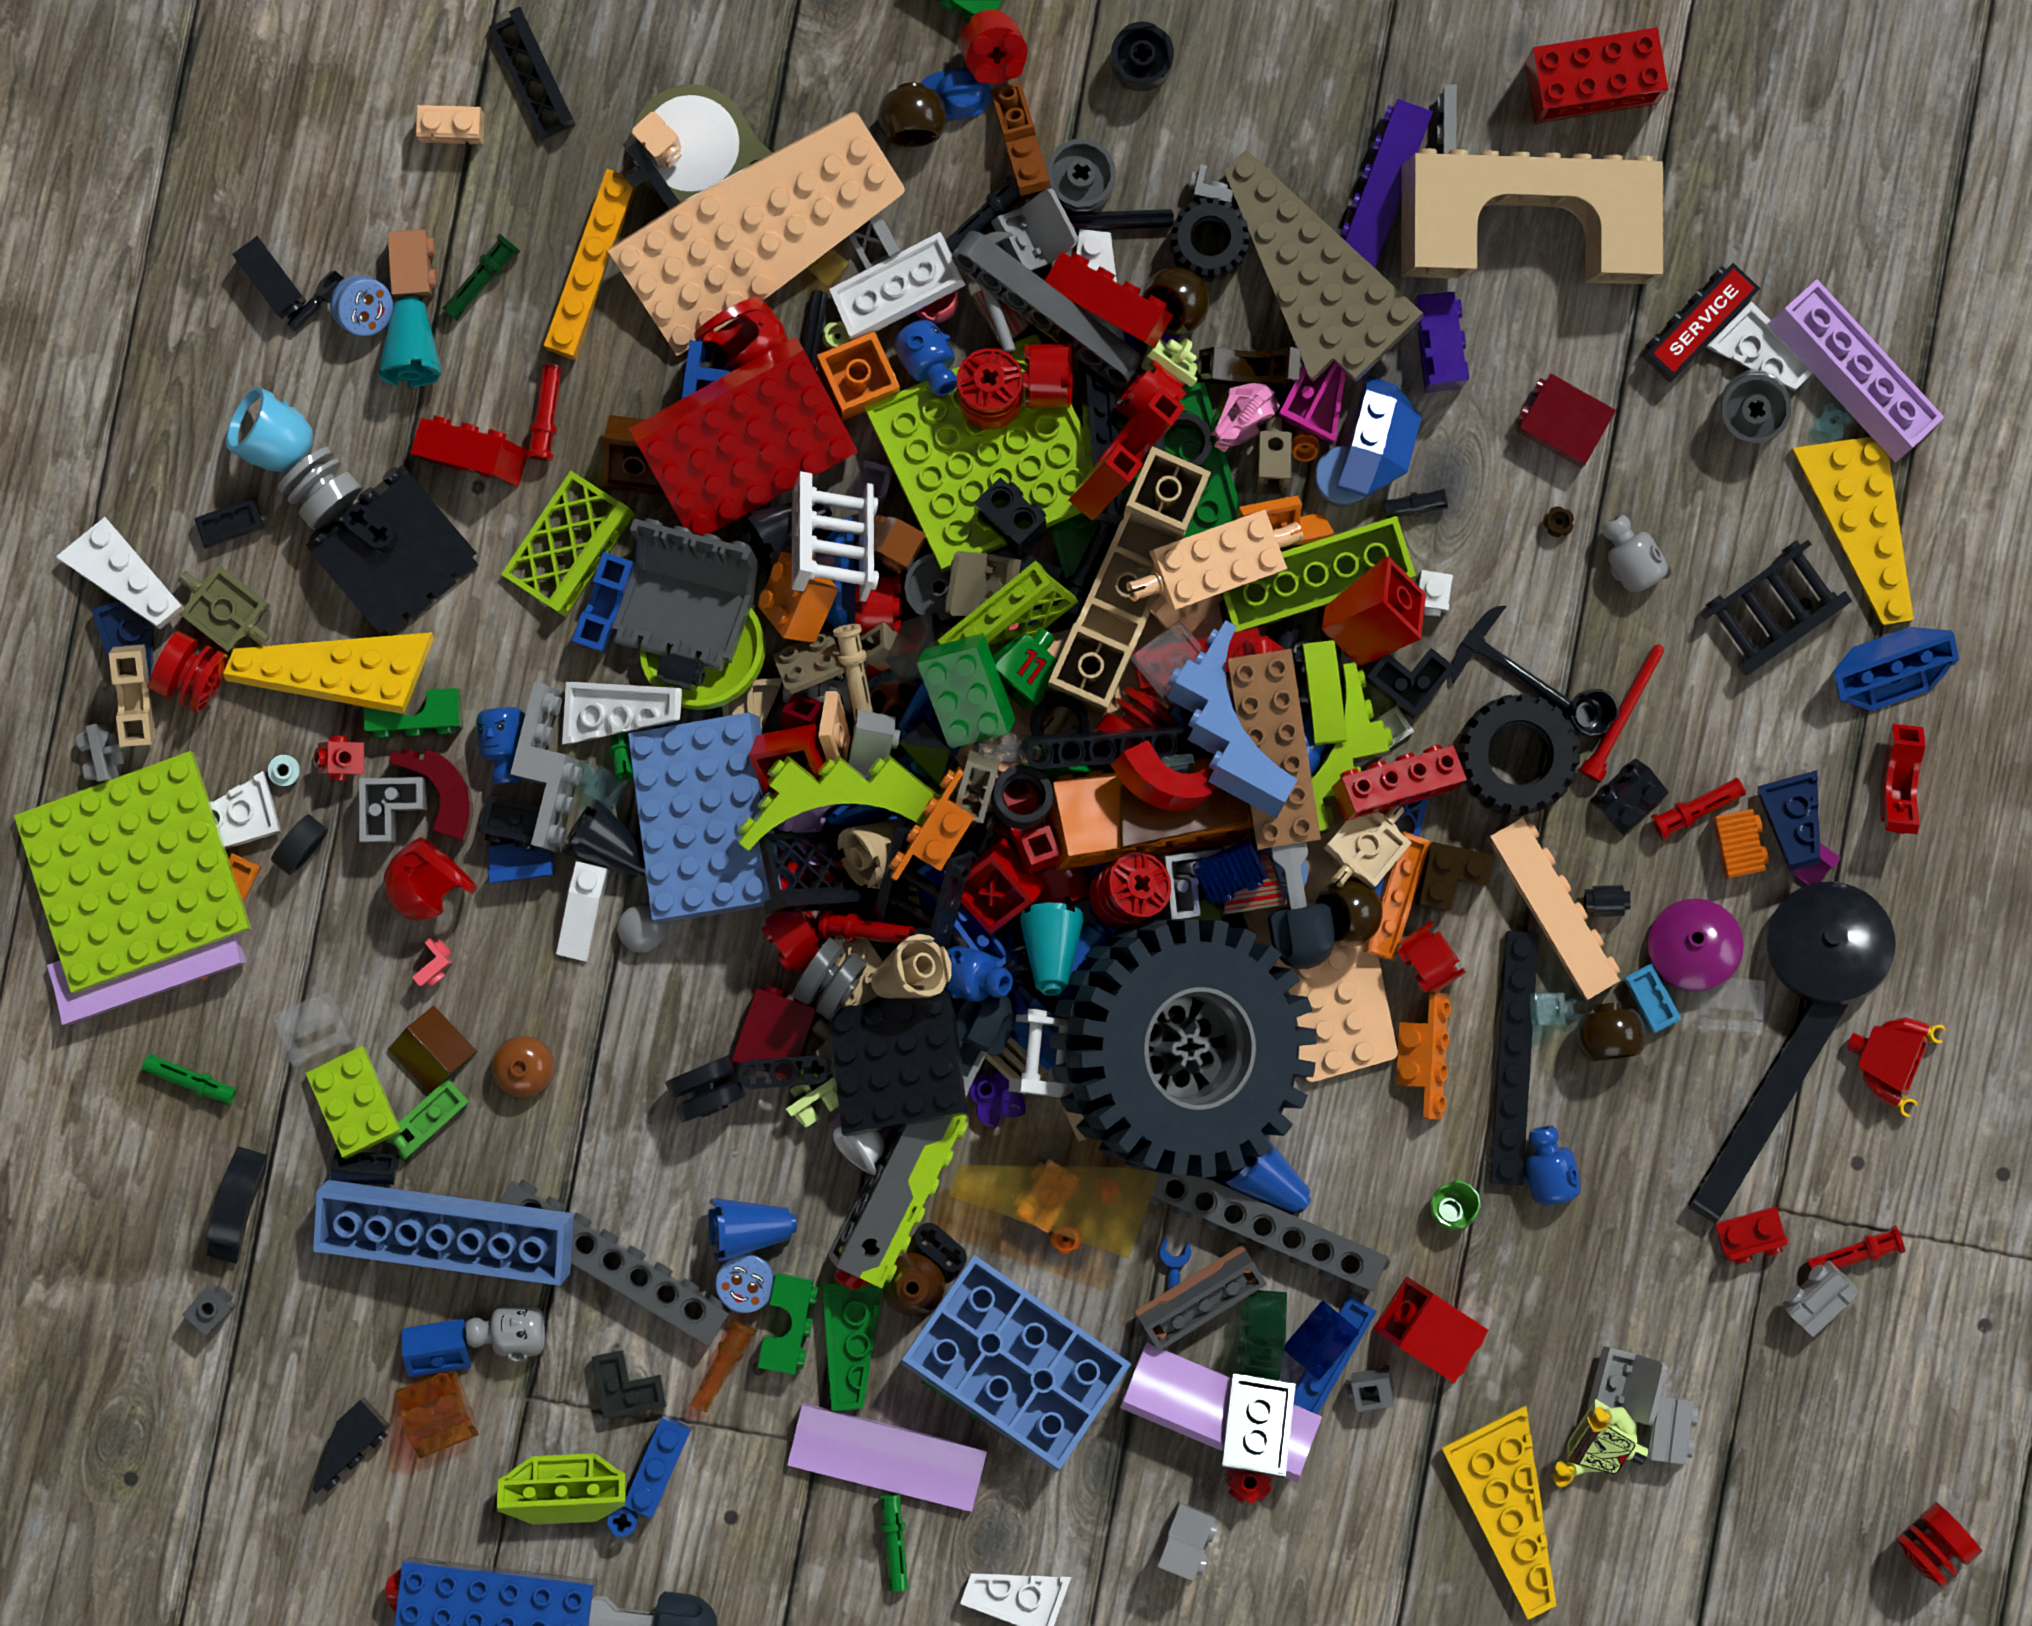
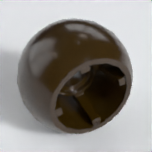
M909 82L899 85L897 89L887 93L879 108L881 131L890 143L897 146L919 147L932 144L941 137L946 126L947 112L942 98L935 90L925 87L921 83Z
M1170 267L1160 270L1148 280L1142 292V297L1147 300L1150 295H1153L1167 304L1165 310L1171 313L1173 317L1163 333L1166 335L1180 336L1192 332L1205 320L1209 310L1210 298L1206 285L1196 273L1186 268Z
M1349 878L1343 887L1336 886L1339 882L1337 880L1335 883L1328 884L1319 893L1315 904L1323 903L1331 908L1335 932L1334 944L1341 947H1357L1368 942L1378 932L1383 918L1382 903L1375 890L1360 880Z
M1621 1002L1594 1005V1013L1581 1017L1577 1028V1042L1583 1056L1588 1061L1632 1057L1640 1055L1643 1051L1646 1041V1030L1644 1022L1634 1009L1622 1010Z

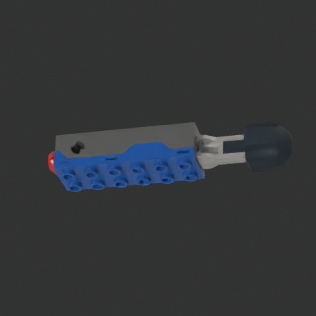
M407 1558L402 1562V1567L387 1579L385 1588V1601L396 1614L394 1626H718L717 1616L712 1606L704 1599L691 1594L663 1592L658 1598L656 1612L618 1608L608 1597L596 1595L597 1579L425 1558Z

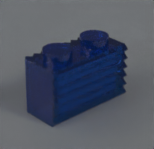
M1252 838L1193 864V871L1209 904L1215 901L1218 904L1226 903L1235 897L1234 893L1244 888L1247 891L1255 890L1264 884L1263 880L1268 878L1267 869Z

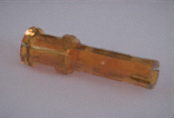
M732 1318L730 1322L732 1326L724 1341H719L717 1345L719 1352L690 1402L695 1408L701 1411L703 1409L706 1413H708L713 1400L721 1389L734 1363L743 1358L744 1353L742 1351L750 1337L755 1336L757 1333L755 1328L737 1318Z

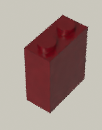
M1550 373L1546 380L1542 378L1538 380L1531 393L1536 398L1531 407L1524 405L1516 419V422L1520 423L1516 432L1583 468L1616 410Z
M765 985L764 990L756 988L732 1061L743 1064L749 1060L801 1057L817 1013L816 1008L811 1007L812 1003L805 1005L796 998L790 1000L781 997L783 990ZM765 1063L766 1070L764 1072L769 1073L771 1063ZM780 1063L775 1069V1075L790 1080L793 1076V1068L788 1063Z

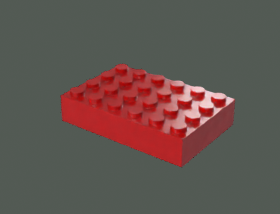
M796 337L629 428L683 527L692 531V534L703 536L704 533L711 534L740 518L742 515L792 489L800 471L812 473V477L858 452L805 350Z

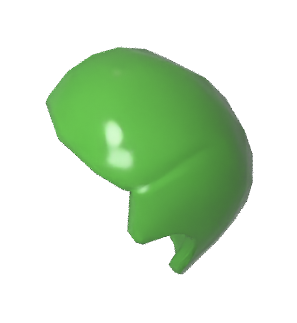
M1454 1180L1449 1184L1440 1186L1434 1192L1430 1202L1432 1218L1440 1227L1452 1231L1468 1227L1474 1222L1481 1208L1478 1192L1472 1185L1461 1180Z

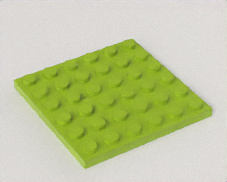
M1037 333L1014 343L1016 350L1010 355L1019 363L1022 374L1024 371H1027L1025 345L1042 344ZM956 367L951 370L956 374V376L959 367ZM925 381L865 407L866 415L922 532L926 534L927 543L942 573L950 570L951 562L958 551L990 553L1008 545L974 514V502L1000 477L1007 483L1013 482L1023 492L1022 497L1030 505L1034 502L1045 512L1046 528L1082 513L1068 501L1087 476L1084 429L1072 405L1064 408L1026 407V390H1023V407L1014 421L1008 426L996 430L981 429L972 425L962 415L958 405L957 386L951 393L945 396H936L929 389V381ZM989 381L984 382L989 383L991 386L995 385V383L991 384ZM998 499L993 503L997 508H1004L1009 504L1004 499ZM1021 520L1016 523V526L1020 529H1027L1032 525L1027 520Z
M192 751L14 815L71 993L81 992L252 929L195 755Z

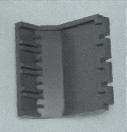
M646 518L645 521L633 519L630 531L637 541L636 566L612 627L616 633L615 644L637 649L642 639V651L663 656L664 654L667 655L669 648L672 647L670 655L675 653L698 659V656L701 655L700 660L703 662V667L722 671L725 662L731 663L754 601L758 560L751 547L740 541H733L732 544L723 542L719 537L709 533H704L703 536L692 534V531L682 526H674V529L665 527L661 522L651 518Z

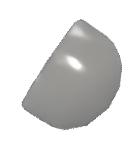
M640 903L628 908L619 918L617 933L621 943L630 951L644 953L654 949L665 940L668 923L652 921L650 904Z

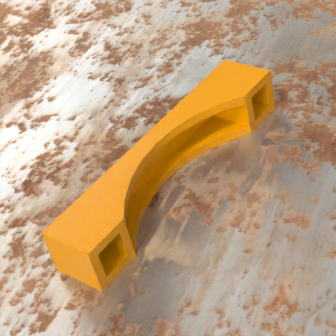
M606 169L544 343V347L548 352L577 361L584 343L599 288L611 257L608 249L616 244L639 188V185L632 188L625 179L624 174Z

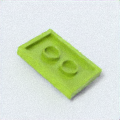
M360 1046L305 1073L342 1158L347 1159L402 1132L364 1046Z

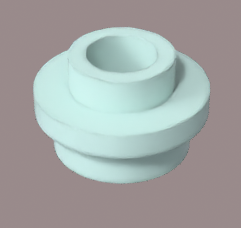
M279 755L271 760L268 766V775L275 784L289 786L298 779L300 766L293 757ZM283 764L289 767V772L286 776H280L278 773V768Z

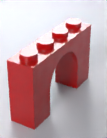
M1160 387L1124 425L1068 501L1093 521L1130 483L1144 464L1140 461L1141 458L1174 424L1185 407Z

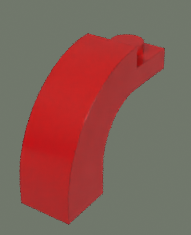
M1892 724L1884 758L1880 795L1881 821L1885 822L1886 831L1898 834H1918L1920 821L1917 789L1920 767L1926 748L1924 727Z
M1149 740L1124 751L1111 764L1119 779L1135 796L1154 807L1164 810L1184 811L1196 808L1213 794L1212 791L1218 788L1208 782L1214 771L1213 769L1207 767L1193 774L1174 771L1162 762Z

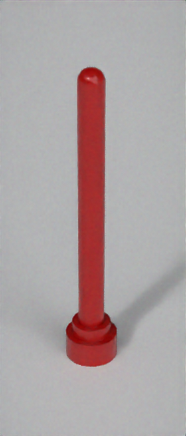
M1657 644L1652 647L1619 708L1618 719L1609 727L1595 755L1590 756L1588 760H1584L1579 772L1589 779L1601 783L1606 775L1607 770L1605 768L1607 763L1605 761L1664 653L1663 646Z

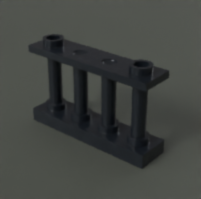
M1798 540L1794 541L1782 550L1785 556L1725 599L1720 594L1705 605L1708 611L1702 614L1704 620L1716 614L1744 653L1742 657L1745 661L1738 667L1745 676L1751 674L1852 602L1846 591L1839 595L1834 591L1830 592L1802 553V551L1812 545L1809 540L1802 544ZM1791 559L1821 599L1818 602L1822 607L1813 613L1809 609L1805 610L1777 571L1778 568ZM1764 578L1768 579L1795 617L1793 621L1796 625L1787 632L1783 627L1779 628L1751 589ZM1740 595L1769 634L1768 640L1770 644L1761 650L1758 645L1754 647L1726 608V605Z
M914 821L897 827L894 830L872 921L901 925L900 920L904 911L930 926L929 936L935 939L933 941L939 947L943 946L947 950L949 949L966 880L971 873L970 865L973 854L967 852L950 859L948 858L942 868L945 871L942 886L915 871L914 865L917 857L915 855H912L897 881L893 880L890 877L892 869L889 868V865L898 851L904 853L909 845L906 837L915 824L921 826ZM910 883L938 899L935 914L908 899L907 892ZM869 940V941L875 943L876 945L879 944V943H882V942H880V941Z

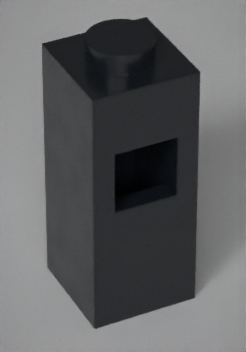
M258 236L232 254L281 319L285 316L291 318L303 308L301 304L306 302V299Z

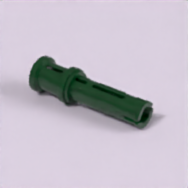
M501 234L497 235V242L486 255L482 254L479 257L480 264L442 307L455 320H459L464 311L495 275L497 277L501 276L503 273L502 268L514 254L518 255L521 252Z

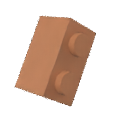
M425 229L388 232L392 296L395 299H400L404 296H415L417 298L433 297V288L438 287L436 269H431V257L436 256L434 238H429V234Z

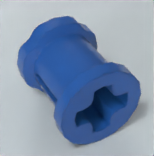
M623 1506L610 1514L608 1527L613 1535L626 1537L636 1529L639 1520L638 1514ZM622 1513L626 1514L627 1520L631 1522L624 1529L619 1528L620 1523L615 1521V1518H619Z

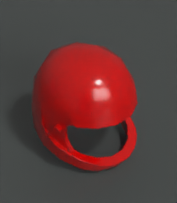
M759 297L746 299L725 309L705 322L694 333L695 341H701L704 345L713 343L725 351V354L729 357V363L724 369L731 372L788 341L782 322L773 310ZM735 317H738V318H736L735 320H733L732 322H730L729 324H727V325H725L724 327H722L721 329H719L718 331L715 332V331L713 330L714 328L718 327L719 325H721V324H723V323H725V322H727V321H729V320H731V319H733V318H735Z
M422 836L399 851L391 859L384 873L383 883L386 897L399 914L415 921L429 920L441 915L444 912L442 899L450 890L461 887L472 895L477 890V884L454 861Z

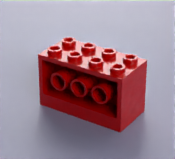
M1658 27L1533 47L1525 62L1535 124L1657 105L1668 90Z

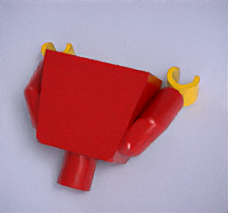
M1907 1017L1886 1021L1882 1027L1874 1026L1869 1038L1853 1033L1849 1039L1847 1050L1861 1055L1858 1067L1863 1070V1080L1872 1093L1890 1106H1896V1110L1900 1114L1911 1117L1910 1114L1904 1112V1105L1907 1102L1916 1106L1918 1104L1914 1099L1907 1097L1928 1043H1943L1942 1040L1934 1038V1030L1946 1031L1943 1025L1929 1026L1927 1023Z

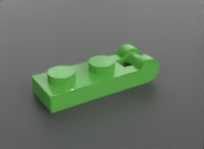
M448 1078L398 1122L402 1132L385 1141L388 1144L392 1143L399 1151L398 1156L405 1161L470 1101ZM406 1129L415 1137L409 1143L401 1135Z

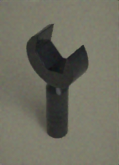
M335 270L329 272L316 288L317 296L311 298L287 324L294 331H297L321 307L323 301L330 303L333 291L344 277Z

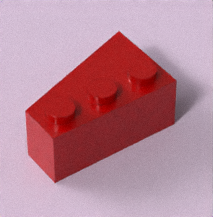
M435 415L433 420L420 418L410 454L424 461L460 471L465 470L477 473L481 477L488 479L490 477L501 479L509 483V485L519 487L527 460L525 456L527 450L506 440L507 434L492 429L488 430V434L478 432L479 427L461 422L460 427L451 425V420Z

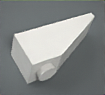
M576 861L568 892L556 952L557 955L585 962L588 961L610 870Z

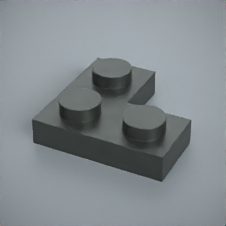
M624 1350L591 1357L604 1419L667 1406L661 1375L629 1380Z

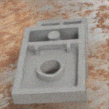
M533 682L510 774L526 781L546 785L531 845L558 853L559 846L562 847L566 840L567 829L564 828L566 817L570 816L573 812L575 799L572 797L574 786L580 783L582 767H579L581 761L575 758L546 750V746H550L553 741L554 728H551L554 715L557 716L560 712L562 698L559 697L560 691L546 684Z

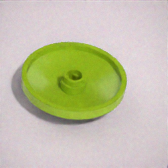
M752 608L732 662H725L722 671L706 668L705 682L703 686H698L695 691L682 688V708L707 710L726 705L740 697L754 683L765 659L766 640L761 622ZM640 643L641 665L652 687L679 688L665 684L663 680L658 679L657 669L662 656L642 651ZM672 647L669 648V651H668V654H667V655H670V651H671V648H672Z

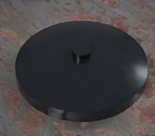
M1840 882L1813 883L1791 893L1776 909L1767 934L1768 957L1780 981L1796 995L1823 1005L1849 1004L1871 994L1886 978L1895 955V933L1891 920L1883 907L1863 890Z

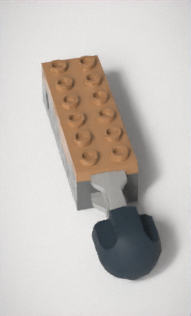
M1268 636L1244 640L1231 658H1226L1234 711L1243 729L1258 749L1278 767L1298 779L1277 819L1249 804L1256 848L1264 849L1271 847L1273 860L1284 868L1290 907L1273 911L1268 916L1271 943L1281 954L1279 959L1284 964L1295 969H1311L1319 966L1329 957L1334 947L1335 932L1331 908L1323 903L1306 904L1301 865L1308 856L1307 842L1321 840L1292 650L1290 648H1283Z

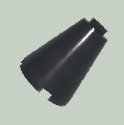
M792 502L748 512L741 516L744 533L750 531L752 541L748 543L756 558L765 569L769 568V571L772 570L781 552L792 553ZM814 503L812 506V511H816L817 515L832 516L829 505ZM814 528L812 536H816L823 529Z
M593 799V808L587 806L568 834L573 837V840L569 845L564 843L561 851L568 856L631 878H636L638 874L644 876L646 869L642 842L602 802Z

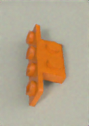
M1298 495L1239 507L1237 519L1266 509L1273 530L1290 525L1293 522H1298L1301 529L1290 533V535L1303 532V541L1282 548L1315 542L1331 537L1334 534L1323 513L1300 517L1302 502Z
M958 766L954 772L950 769L948 770L939 785L944 788L937 799L932 797L922 812L926 815V818L921 826L915 824L906 837V841L909 842L904 853L898 851L892 859L889 868L892 869L890 877L893 880L897 881L912 855L917 856L941 871L975 816L948 799L964 774V769Z
M1430 992L1428 1024L1399 1022L1396 1085L1425 1087L1424 1119H1442L1446 1108L1444 1081L1448 1075V1068L1445 1063L1446 1049L1449 1046L1447 1020L1451 1013L1448 993L1437 992L1434 994Z

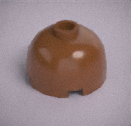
M517 1036L506 1040L498 1047L492 1058L491 1072L495 1083L502 1092L513 1098L527 1099L541 1094L549 1087L554 1077L555 1063L552 1052L544 1042L534 1037Z

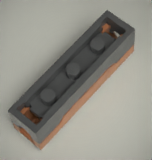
M1241 1245L1137 1309L1135 1313L1158 1351H1161L1261 1289L1267 1283L1244 1246Z

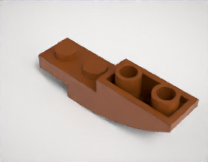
M1021 82L991 89L1004 144L1020 195L1023 196L1050 189V179Z

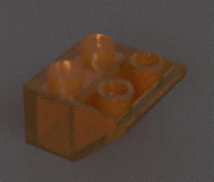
M456 1370L441 1372L396 1390L406 1436L420 1459L479 1435L472 1408Z

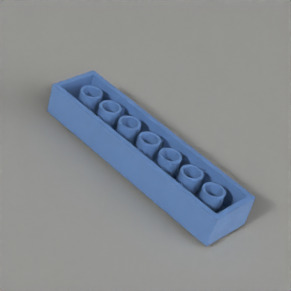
M327 1180L316 1191L313 1252L561 1286L570 1274L574 1213Z

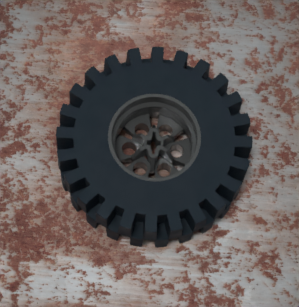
M1186 918L1145 920L1137 924L1138 929H1120L1109 935L1113 946L1093 947L1084 956L1093 966L1091 970L1073 971L1071 973L1068 985L1077 991L1075 1000H1058L1054 1015L1069 1019L1067 1033H1051L1050 1048L1066 1051V1063L1052 1066L1054 1081L1071 1085L1072 1092L1060 1098L1066 1112L1084 1116V1119L1076 1127L1085 1138L1102 1141L1098 1150L1111 1158L1126 1160L1125 1165L1136 1169L1186 1177V1175L1213 1177L1216 1176V1170L1233 1172L1245 1167L1243 1156L1262 1157L1272 1149L1265 1138L1266 1135L1285 1136L1290 1130L1293 1123L1282 1114L1284 1108L1302 1109L1307 1100L1308 1094L1294 1088L1293 1085L1295 1077L1314 1076L1316 1062L1299 1059V1046L1317 1044L1316 1029L1298 1026L1297 1017L1312 1012L1308 997L1289 994L1288 990L1297 984L1300 979L1293 968L1274 966L1281 954L1272 945L1254 944L1257 937L1255 933L1244 928H1228L1229 923L1217 920ZM1194 998L1200 1003L1193 1014L1189 1015ZM1171 1007L1175 1010V1017L1172 1021L1168 1017ZM1218 1037V1048L1211 1047V1041L1207 1040ZM1188 1044V1049L1176 1050L1177 1047ZM1201 1053L1203 1054V1062L1199 1057ZM1150 1057L1153 1060V1067L1150 1064ZM1179 1072V1081L1175 1085L1173 1075ZM1193 1074H1197L1205 1082L1200 1088H1198Z

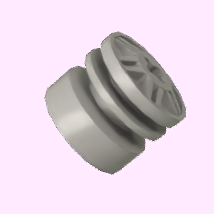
M327 446L300 460L289 470L277 486L282 495L290 494L287 501L291 505L306 500L298 514L312 530L319 529L333 520L335 515L342 509L349 507L363 490L349 472L334 477L342 463L337 458L331 460L334 454Z

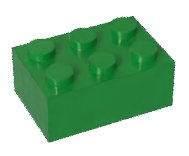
M984 633L924 649L917 665L949 749L1009 734L1016 719Z

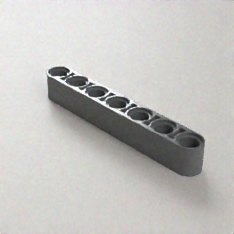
M976 231L968 232L952 254V262L958 269L1057 344L1071 345L1072 355L1114 386H1127L1142 363L1141 355L1010 254Z

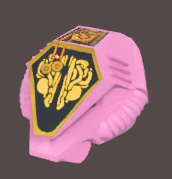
M1250 383L1229 388L1221 399L1214 415L1211 435L1217 437L1215 448L1217 447L1226 452L1230 446L1243 444L1260 434L1258 426L1265 423L1266 419L1273 417L1280 408L1275 392L1269 386L1260 383Z

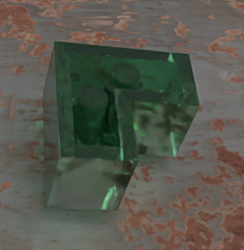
M1257 1290L1248 1296L1247 1302H1241L1240 1320L1246 1321V1325L1240 1326L1239 1344H1243V1347L1238 1346L1236 1354V1365L1242 1366L1241 1375L1275 1381L1280 1380L1286 1342L1287 1292Z

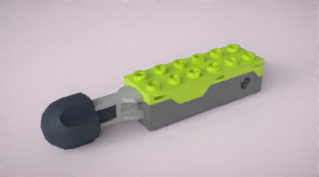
M989 995L988 998L980 1002H972L960 998L955 1006L966 1096L986 1054L989 1053L994 1056L1001 1054L1013 1031L1016 1013L1015 1006L1009 995L999 998ZM966 1115L891 1128L884 1142V1153L875 1164L876 1175L868 1174L828 1255L838 1268L834 1275L836 1282L856 1290L870 1283L883 1288L885 1282L889 1283L892 1280L897 1269V1265L894 1263L899 1253L904 1254L911 1241V1237L908 1235L913 1225H918L921 1222L925 1213L923 1205L927 1197H932L937 1190L939 1172L942 1167L946 1168L949 1165L954 1153L951 1148L956 1138L960 1140L967 1129ZM870 1239L868 1244L862 1246L865 1240Z

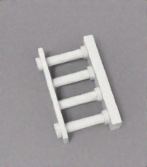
M800 471L792 490V590L804 591L809 579L813 580L814 577L860 584V601L866 602L870 591L876 589L879 573L874 571V516L877 511L878 498L873 497V484L867 483L861 498L817 491L816 487H812V473ZM814 503L858 510L859 522L817 515L816 511H812V506ZM814 528H821L859 535V547L817 540L816 536H812V530ZM814 552L858 559L859 571L818 565L816 561L812 560V555Z
M1028 1009L1027 1015H1016L1017 1022L1030 1023L1025 1073H1022L1021 1079H1010L1009 1092L1059 1098L1072 1092L1070 1084L1054 1081L1053 1077H1051V1082L1040 1081L1041 1075L1038 1074L1042 1026H1058L1059 1033H1067L1069 1019L1047 1017V1011ZM1057 1049L1055 1065L1066 1063V1051Z

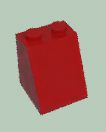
M1387 556L1325 606L1322 630L1328 638L1335 641L1347 657H1350L1361 667L1421 640L1426 593Z
M1407 1276L1373 1327L1374 1331L1454 1384L1458 1377L1466 1371L1468 1362L1475 1351L1482 1346L1485 1336L1489 1331Z

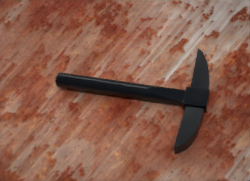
M1496 606L1487 611L1474 625L1472 630L1468 631L1461 642L1462 645L1453 663V666L1456 668L1452 672V683H1455L1472 654L1479 652L1568 712V707L1572 700L1485 642L1484 636L1507 606Z

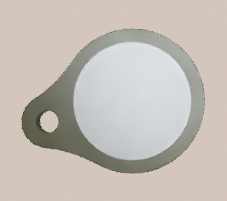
M687 84L666 89L653 97L644 106L634 124L635 127L650 112L655 111L665 121V124L669 125L678 135L682 147L680 152L682 157L670 168L665 166L659 169L655 164L654 166L680 203L773 153L753 133L737 105L723 93L707 86ZM646 179V180L644 181V182L646 183V185H647L653 192H655V190L652 188V186L650 185V183H649L648 180Z

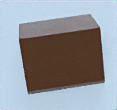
M432 1006L407 1026L388 1048L430 1094L477 1052L435 1006Z

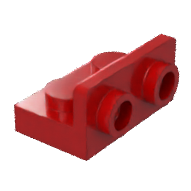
M1777 1206L1714 1224L1724 1260H1733L1735 1265L1752 1261V1255L1764 1252L1765 1256L1783 1252L1782 1246L1790 1244L1788 1237H1785Z

